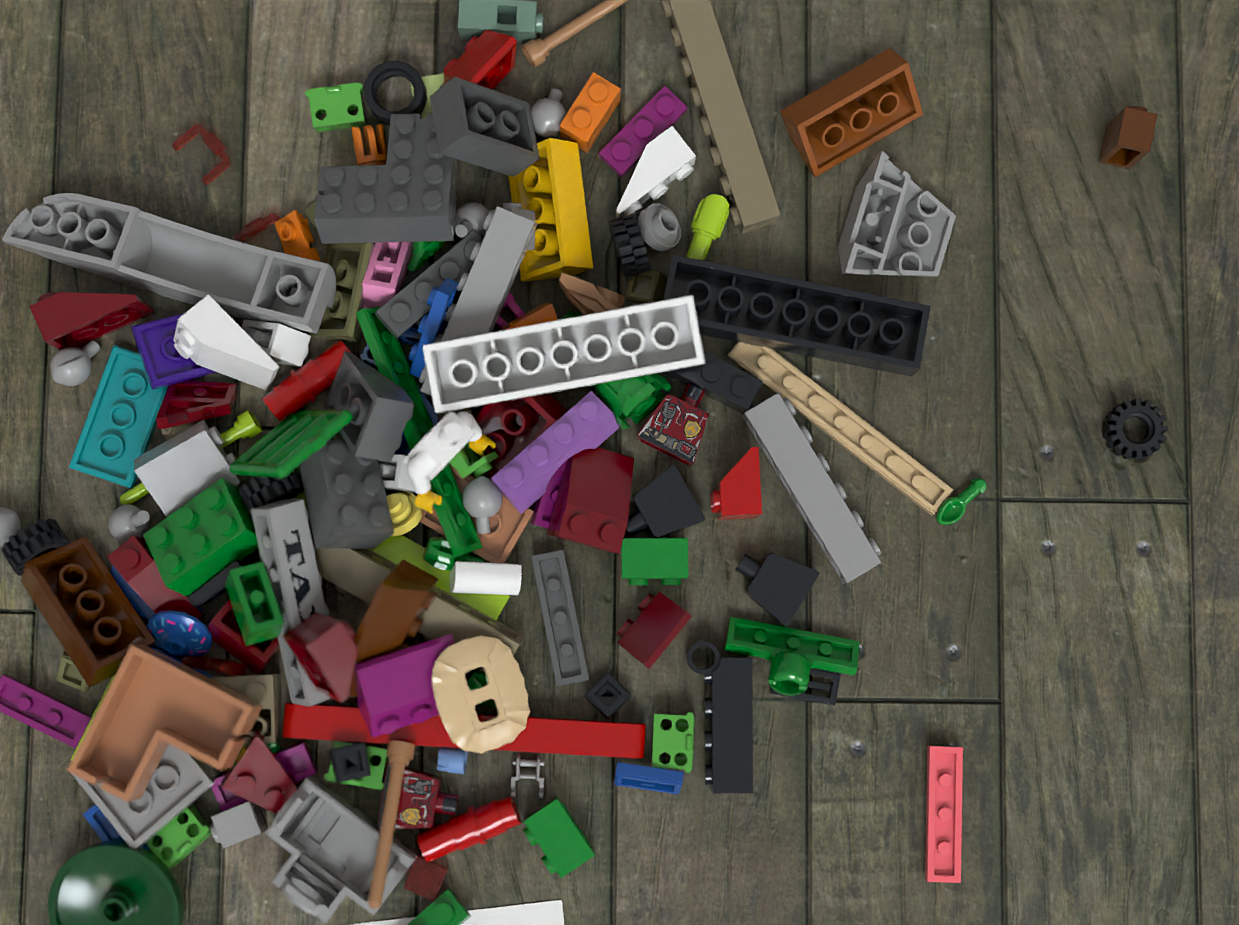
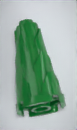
M570 311L560 320L584 315L581 312L574 314L573 311ZM657 372L591 384L605 405L613 413L618 426L623 430L631 428L626 422L628 419L631 418L637 424L648 416L665 398L660 390L663 388L666 392H669L671 388L669 382Z

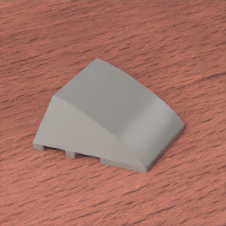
M880 151L858 183L838 244L842 274L937 277L956 215L928 190L923 191L910 179L911 175L905 170L901 171L888 160L890 157L883 151Z

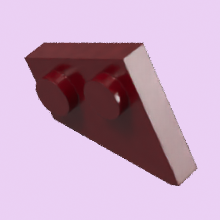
M184 381L169 385L156 417L157 428L165 429L231 414L238 394L237 384Z
M255 731L236 759L233 767L229 769L223 778L221 788L278 814L288 799L298 789V782L289 771L283 768V762L278 755L271 752L264 742L263 735Z

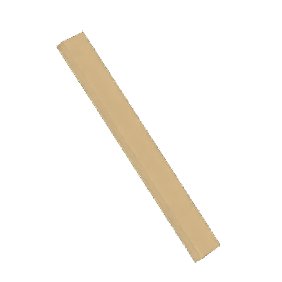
M738 342L728 354V358L750 375L762 380V384L773 393H779L782 399L787 397L796 411L931 516L935 515L941 503L954 490L773 349Z

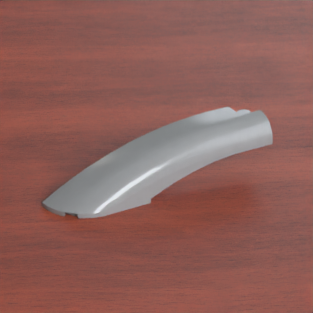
M76 193L50 195L44 197V202L31 210L25 208L13 220L2 238V241L9 245L148 292L196 305L209 294L228 315L253 321L279 323L292 329L295 328L315 334L318 332L326 307L332 308L335 300L336 276L333 268L327 263L238 242L141 211L137 207Z

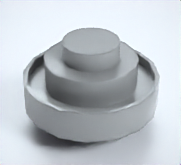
M653 203L640 212L638 225L640 226L644 241L650 247L658 251H667L679 243L681 228L678 219L667 206Z

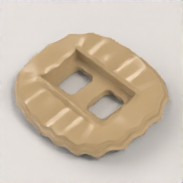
M480 635L462 640L449 646L441 653L433 668L432 684L440 717L451 740L464 751L477 753L498 749L504 744L513 742L518 734L526 728L530 709L525 680L511 649L498 638ZM483 667L488 679L487 684L470 690L465 679V673L472 669ZM493 699L498 711L497 716L490 720L479 722L475 711L476 704Z

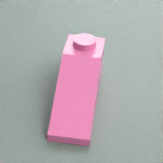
M413 242L375 243L362 283L364 308L382 307L400 292L402 283L406 278Z

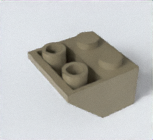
M281 674L211 677V679L263 705L250 733L241 735V737L246 739L244 744L248 743L255 731L263 735L265 743H276L282 708Z

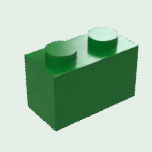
M623 538L621 545V579H628L629 586L648 585V579H661V585L664 586L681 585V579H688V538Z
M260 562L230 570L225 586L245 645L248 646L279 637L284 621L264 563Z
M556 796L524 819L526 827L522 830L533 846L538 843L545 853L541 859L551 874L557 872L560 878H563L595 856V850L559 796Z

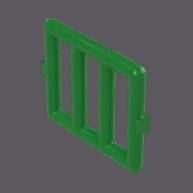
M298 410L294 414L291 413L232 462L229 470L234 475L284 478L310 455L320 450L327 444L326 442L345 427L353 418L352 412L349 410Z

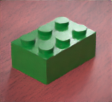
M221 478L143 534L167 588L189 597L233 562L244 559L259 548L253 518L239 494V487Z

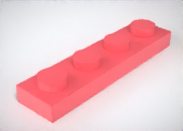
M927 745L925 880L927 882L961 883L963 747Z

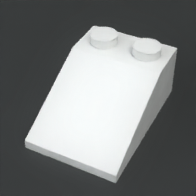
M209 294L178 319L173 341L175 342L174 347L185 359L191 358L197 365L263 390L271 387L279 366Z

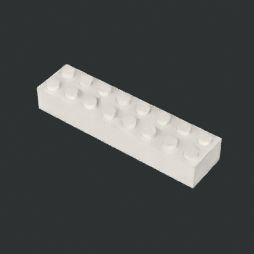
M693 296L423 346L436 413L705 364Z

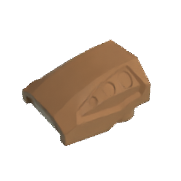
M561 273L559 279L560 288L569 301L583 315L622 308L625 297L621 294L600 286L596 287L592 283Z

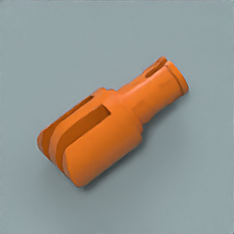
M383 124L376 125L375 134L371 125L363 126V143L359 126L351 127L357 166L386 165L387 148Z

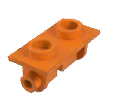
M294 210L274 223L285 254L321 262L317 249L310 248L309 246L314 240L308 226V219L304 218L303 214H298V211Z

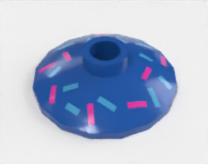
M171 610L158 612L151 617L146 627L155 640V646L163 652L179 658H200L208 653L213 643L212 634L206 625L184 612Z

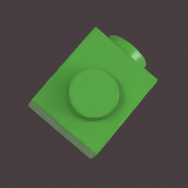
M468 442L449 461V464L456 468L462 479L471 474L478 478L493 469L490 463L499 456L495 451L480 458L476 452L469 448Z

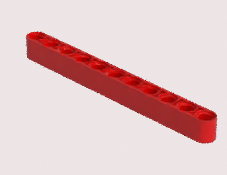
M285 703L282 737L384 744H388L389 741H403L417 746L460 748L451 740L440 715L428 718L421 723H414L399 728L392 733L372 738L358 706L315 704L309 707L293 703ZM477 714L479 722H484L497 716L494 714ZM528 717L526 728L518 734L513 742L492 750L644 758L646 724Z

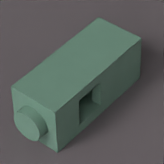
M460 0L458 16L460 39L471 40L474 36L480 37L485 30H490L512 36L519 43H526L531 39L536 40L537 32L543 33L544 15L543 13H538L537 1Z

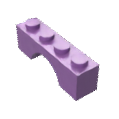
M591 391L491 479L502 495L522 514L546 493L549 480L566 460L582 450L596 449L619 428L617 421L609 408Z

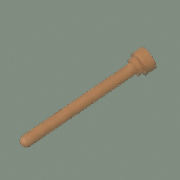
M604 0L545 39L529 40L521 45L526 59L532 67L536 68L546 61L545 57L549 55L550 50L628 0Z
M388 742L386 756L389 757L388 763L391 764L368 898V905L372 909H377L382 904L405 766H409V761L413 760L415 745L408 742Z

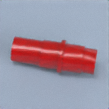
M338 340L315 359L309 360L296 371L293 369L289 371L290 375L272 388L273 390L263 397L262 401L277 420L281 422L310 401L312 403L317 401L315 397L332 385L331 383L334 381L344 352L351 353V351L341 340Z
M508 796L477 808L475 806L468 807L467 812L450 818L448 822L417 834V840L425 860L431 862L457 850H464L479 843L481 845L488 844V839L508 832V829L518 826L522 822L513 798Z

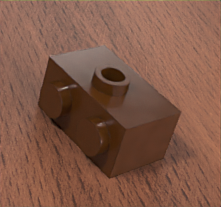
M1142 106L1125 107L1106 126L1099 163L1130 170L1150 152L1158 114L1150 113Z

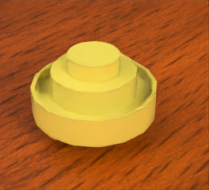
M401 491L386 497L394 534L391 536L403 535L418 525L422 518L423 509L416 506V496L414 494Z

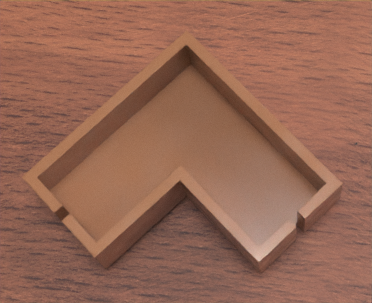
M131 645L67 771L93 785L102 783L101 789L126 802L140 799L168 744L219 770L233 767L246 741L241 735L250 733L263 705L146 645Z

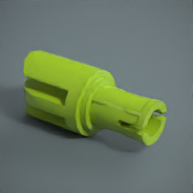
M713 194L700 201L690 226L694 236L686 255L687 258L705 261L712 240L720 239L729 215V203L723 196Z

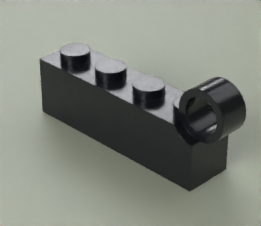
M703 351L705 364L661 371V373L685 385L691 384L705 392L704 395L743 415L748 411L763 382Z
M708 641L695 642L687 650L686 662L692 671L704 674V684H710V698H704L705 718H710V731H705L704 748L705 751H711V765H705L704 769L705 785H711L712 793H753L752 658L720 657V653L714 644ZM700 646L710 648L714 655L713 663L706 669L697 668L692 661L694 650Z

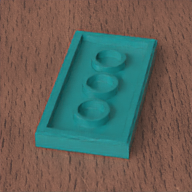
M113 345L68 467L131 489L135 486L138 478L134 471V459L143 455L148 450L157 425L156 417L169 387L151 389L139 353Z

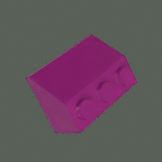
M451 634L354 666L358 708L372 738L392 733L399 728L414 723H421L428 718L440 715L433 691L432 673L435 662L441 653L449 646L455 644Z

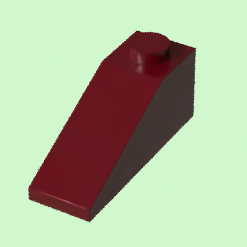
M133 535L107 556L124 580L156 614L171 610L184 612L198 620L205 616L199 608L193 607L188 597L165 586L145 539Z

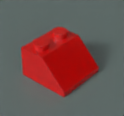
M485 30L480 37L474 36L467 43L464 49L465 53L458 60L453 58L446 65L443 71L444 85L453 77H458L493 90L515 67L517 40L512 36L490 30Z
M751 447L715 488L716 490L710 493L711 513H717V520L754 519L762 514L758 447Z

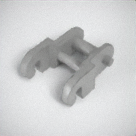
M517 754V760H513V765H516V776L511 777V797H516L517 780L536 779L539 781V799H544V777H540V766H544V761H541V755L537 756V760L521 759L520 754ZM520 766L536 767V774H520Z

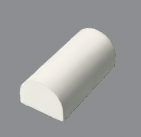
M457 561L449 574L450 591L452 593L518 595L521 587V565Z

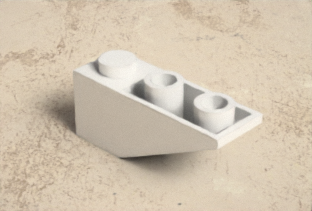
M673 126L646 145L616 209V218L631 214L636 216L643 209L642 204L650 198L653 200L658 199L669 189L667 187L669 183L676 178L679 181L683 180L694 170L692 166L695 163L696 155Z

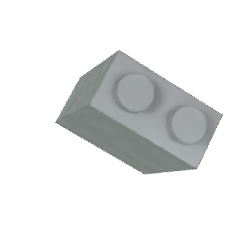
M204 419L134 459L135 473L166 517L221 478L235 486L241 483L240 476L232 474L229 470L230 464L237 458L232 452L228 455L221 446L224 444V440L215 426L209 428Z

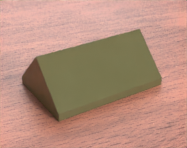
M373 243L328 244L324 263L329 264L333 268L336 276L335 300L332 308L326 307L317 334L310 332V336L333 341L341 340L344 343L355 345L360 344L362 329L356 317V312L364 308L362 283L374 249Z

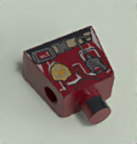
M687 384L680 399L667 394L641 428L636 440L692 467L709 415L698 409L705 392L694 385Z
M389 763L386 769L378 829L381 828L391 770V764ZM405 766L394 829L432 828L435 825L437 813L456 815L459 795L440 793L441 777Z

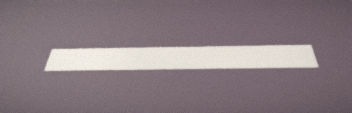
M562 900L470 910L468 912L471 917L462 924L564 925ZM415 917L349 925H407Z

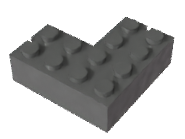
M426 113V118H421L420 114H391L386 165L320 167L319 195H317L314 220L322 244L454 241L459 160L439 154L433 113Z

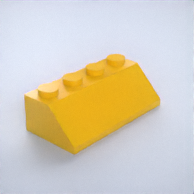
M553 138L537 143L540 159L515 177L509 176L512 203L522 204V209L535 211V223L538 224L535 229V250L526 251L520 265L521 281L560 278L561 273L573 276L594 269L577 142Z

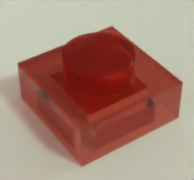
M418 855L404 889L435 901L449 868L433 861L427 862L424 857Z

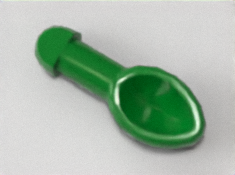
M980 477L974 478L970 481L971 484L959 495L944 500L936 513L937 523L940 525H950L959 521L966 511V505L978 494H982L986 490V481Z

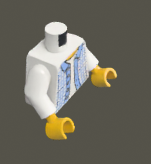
M450 411L402 461L407 466L414 490L418 493L415 500L416 506L431 514L433 513V503L440 506L442 497L430 491V481L468 442L469 448L481 457L485 456L484 451L487 446L493 449L496 446L494 441L482 433L481 428L470 413L460 411L455 414L453 411Z

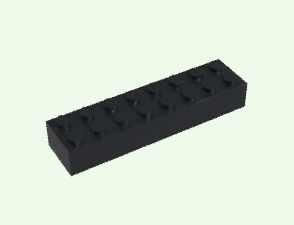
M672 255L663 299L665 301L693 296L699 335L910 377L920 369L931 307L929 305Z

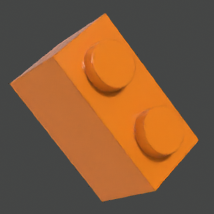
M593 72L559 125L560 137L566 141L577 142L578 148L588 153L619 104L621 88Z

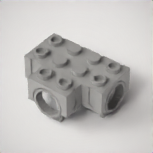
M314 775L309 776L288 799L273 820L272 826L265 832L267 836L291 853V856L271 882L280 888L282 893L293 904L313 916H318L324 923L333 916L340 903L347 896L374 916L379 908L372 909L368 905V898L380 829L377 828L378 825L374 823L373 819L357 807H352L345 798L333 789L324 786ZM394 835L382 904L419 855L411 848L408 849L401 843L402 841Z

